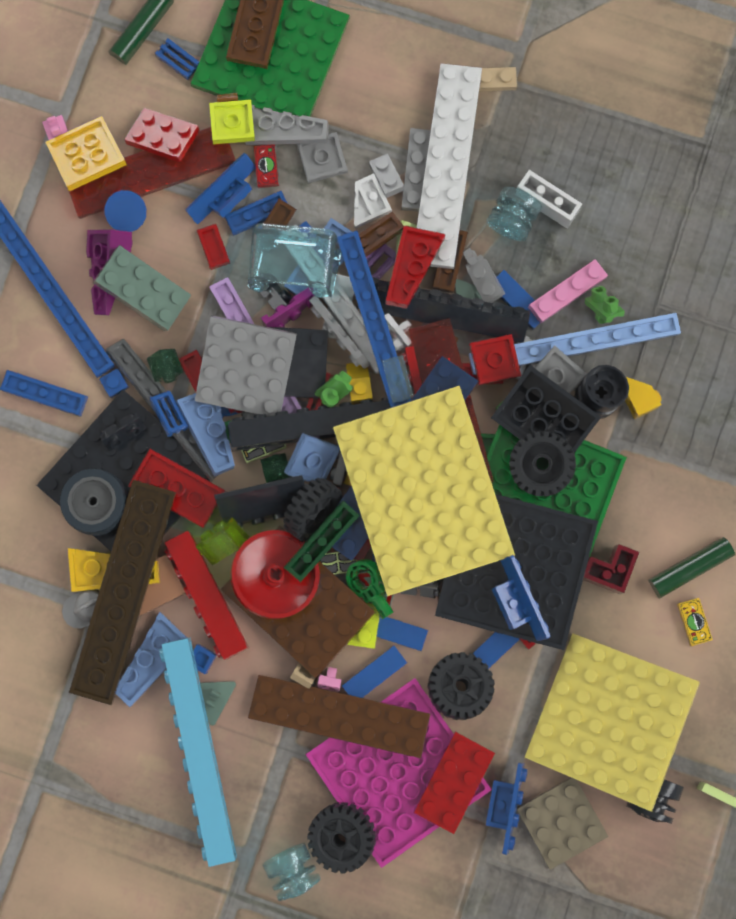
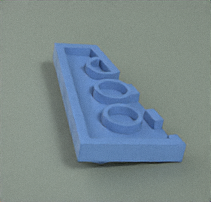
M161 612L157 615L154 624L149 629L133 661L119 682L116 695L129 707H132L167 669L166 663L162 662L159 649H162V644L188 638Z

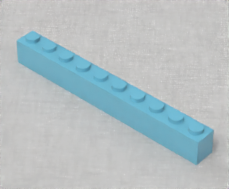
M191 637L163 643L162 649H159L162 662L166 663L167 670L164 671L166 684L170 683L171 687L169 701L171 706H175L176 710L173 719L175 727L180 729L181 736L178 737L180 750L184 749L185 753L183 767L185 772H189L190 780L187 781L189 794L194 796L195 803H192L193 814L198 816L200 824L197 825L199 839L203 838L202 857L204 861L208 862V867L233 862L237 858Z

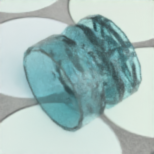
M504 187L496 201L498 206L492 208V214H489L487 223L502 236L515 241H526L532 229L531 222L536 221L542 205L535 197L521 189Z
M305 843L286 849L262 864L268 879L280 878L272 886L274 891L284 888L276 894L278 901L300 896L321 880L319 873L309 875L316 870L315 865L306 867L303 865L311 858Z

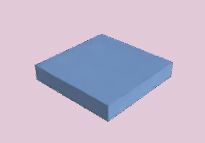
M302 433L284 472L292 477L302 475L303 479L308 482L316 478L326 479L340 451V447Z

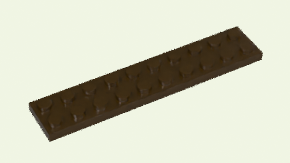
M137 480L132 481L69 693L108 705L113 704L177 492Z

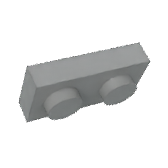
M388 153L369 161V166L375 174L386 198L405 190L404 184Z

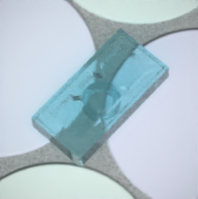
M401 355L382 360L392 403L412 399L414 395L404 356Z

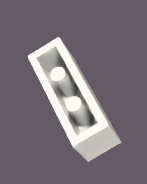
M531 170L526 173L517 186L515 193L517 197L567 229L582 206L581 202Z

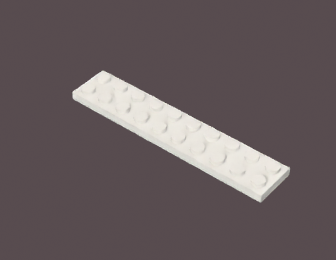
M450 64L440 65L417 222L418 229L446 234L445 240L430 267L454 269L482 68Z

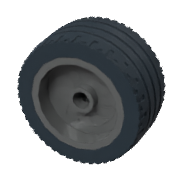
M82 470L70 477L64 485L60 496L61 511L67 523L77 531L92 536L105 535L119 527L128 492L122 481L106 470Z

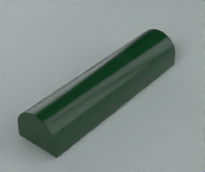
M147 0L110 48L109 54L127 65L172 6L174 0Z
M342 500L286 563L284 568L301 582L360 515Z
M721 537L648 579L660 599L735 556L734 549L725 537Z

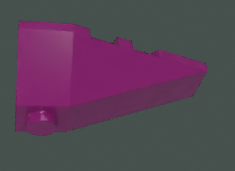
M112 229L87 230L86 253L87 258H91L92 268L89 269V277H93V281L119 245L131 253L133 245L132 232ZM94 284L91 289L94 314L110 315L115 298Z

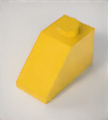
M347 363V374L352 378L349 383L353 387L350 392L352 405L360 404L362 400H373L368 367L363 369L361 365L356 367L354 363Z
M626 377L629 384V393L625 402L634 420L658 409L662 405L659 392L654 390L651 385Z

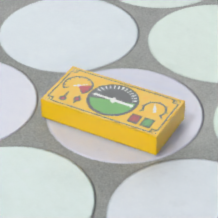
M700 598L677 604L690 646L713 640Z

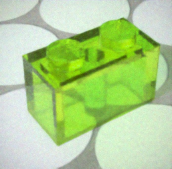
M232 517L226 522L223 520L218 522L212 531L210 529L204 531L199 536L201 540L195 547L213 566L238 551L249 536Z

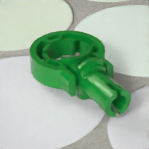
M361 559L351 564L346 573L349 589L358 597H362L366 604L368 602L373 603L382 619L394 613L384 597L386 590L377 564L369 559ZM369 568L367 573L371 576V583L369 586H364L360 583L359 578L355 579V577L359 575L358 573L361 569L366 570Z

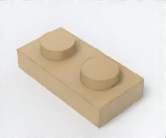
M516 67L482 68L479 91L516 90Z

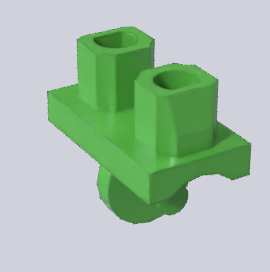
M603 286L593 288L591 296L585 298V304L596 313L595 319L600 324L610 323L613 318L624 316L625 310L619 306V300L615 296L608 297Z
M341 371L322 385L315 395L321 397L324 405L333 407L351 392L353 387L349 383L352 378L346 372Z

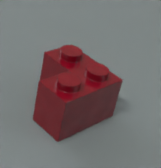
M618 544L614 546L608 563L590 556L583 580L614 593L623 594L625 593L639 552Z

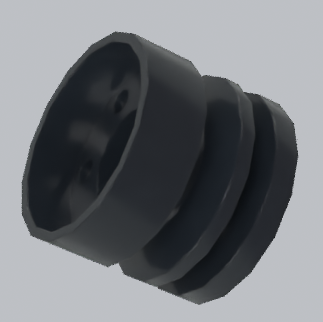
M599 365L591 369L575 389L574 397L599 414L601 419L610 416L628 397V380L623 372L616 367Z
M664 779L652 812L630 802H627L626 807L632 809L637 815L652 821L672 824L674 818L665 815L664 812L668 810L676 813V809L667 803L668 800L680 801L684 787Z

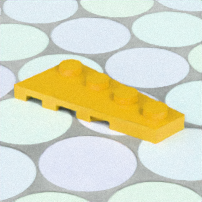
M68 548L71 592L100 589L110 554ZM158 561L155 562L149 584L160 583Z

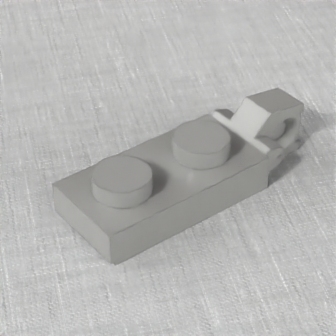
M471 248L464 251L463 254L468 261L465 265L467 272L483 301L493 303L505 295L488 261L481 254L477 256L476 252L471 250Z

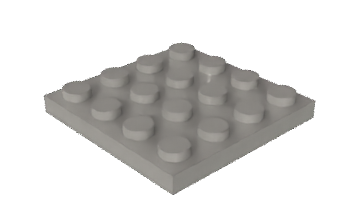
M211 315L195 401L255 414L275 416L276 412L282 410L297 333Z

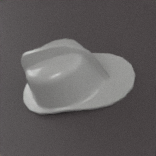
M100 589L80 591L65 601L62 614L68 625L73 628L89 626Z

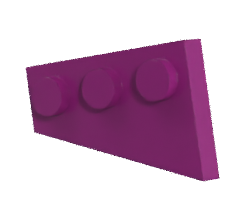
M311 285L295 295L290 300L289 305L281 304L275 308L272 316L264 315L261 317L263 326L285 328V324L290 320L294 321L299 318L305 308L313 306L309 300L315 295L319 298L318 290Z

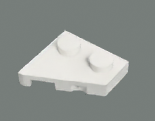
M374 173L355 182V229L392 212Z

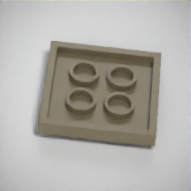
M571 777L517 807L520 817L550 870L608 837L580 784Z

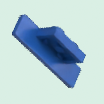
M243 153L186 208L185 211L196 224H199L212 211L222 218L225 217L252 190L249 183L244 181L256 169L249 156Z
M514 555L500 560L509 580L492 588V591L509 629H515L528 622L537 641L550 638L549 627L540 614L539 605L530 592V585L521 572L519 561L515 559Z
M521 762L518 763L515 784L498 780L493 781L486 825L506 830L502 851L504 855L509 854V850L513 851L516 837H513L512 833L513 828L518 827L520 814H516L517 805L522 804L524 794L523 791H520L521 783L526 782L528 769L524 768L525 763Z

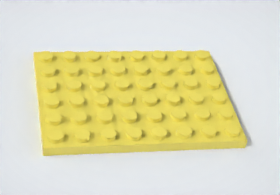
M460 386L333 427L387 596L503 560L511 555L515 556Z

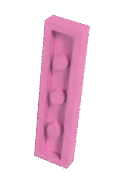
M595 259L532 302L528 308L541 324L602 282L608 275Z

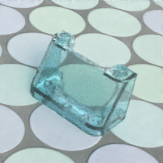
M272 224L255 225L250 252L249 288L261 292L268 288L269 283L309 286V290L316 297H332L342 255L336 233L321 228Z

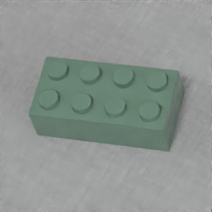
M120 245L114 250L93 282L163 331L170 329L191 297V294Z

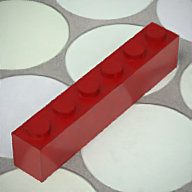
M187 530L166 541L167 548L164 551L170 561L174 560L177 566L174 568V571L179 580H184L186 584L184 591L189 599L193 598L196 604L193 607L199 619L203 618L206 624L203 627L208 638H213L216 644L213 648L218 658L222 657L223 660H227L248 649L249 646L192 533Z

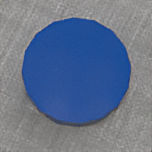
M130 190L114 192L105 204L106 220L115 230L135 231L143 225L146 219L147 208L144 200L139 194Z

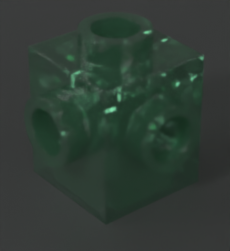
M175 349L158 350L147 358L155 382L164 381L165 384L177 380L176 377L183 373Z
M285 453L274 454L260 459L266 483L292 477L284 472L289 462Z

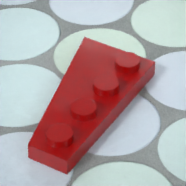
M409 226L403 227L386 297L387 305L407 309L445 240L446 234Z

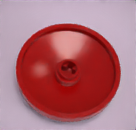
M268 530L250 537L242 544L234 556L230 577L237 599L247 610L267 619H284L297 614L311 602L319 585L320 572L318 563L301 582L284 568L286 563L305 542L299 541L286 531Z

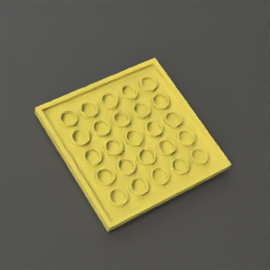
M572 633L525 758L652 812L700 682Z

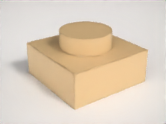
M298 663L290 677L307 688H310L315 680V677L300 663Z

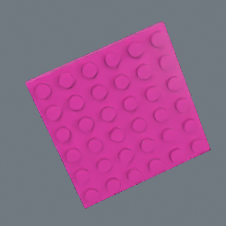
M416 678L389 695L381 703L431 714L421 759L334 738L326 739L305 754L339 804L348 802V805H357L356 809L362 808L364 810L363 814L365 816L369 815V822H373L375 826L373 831H376V844L372 855L381 868L439 828L434 823L415 814L414 810L453 736V732L435 706H433ZM482 778L469 806L492 790L484 778Z

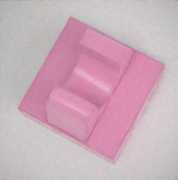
M62 115L49 117L46 121L42 122L49 140L68 132Z
M328 667L327 676H319L318 688L339 693L342 679L336 678L337 668Z

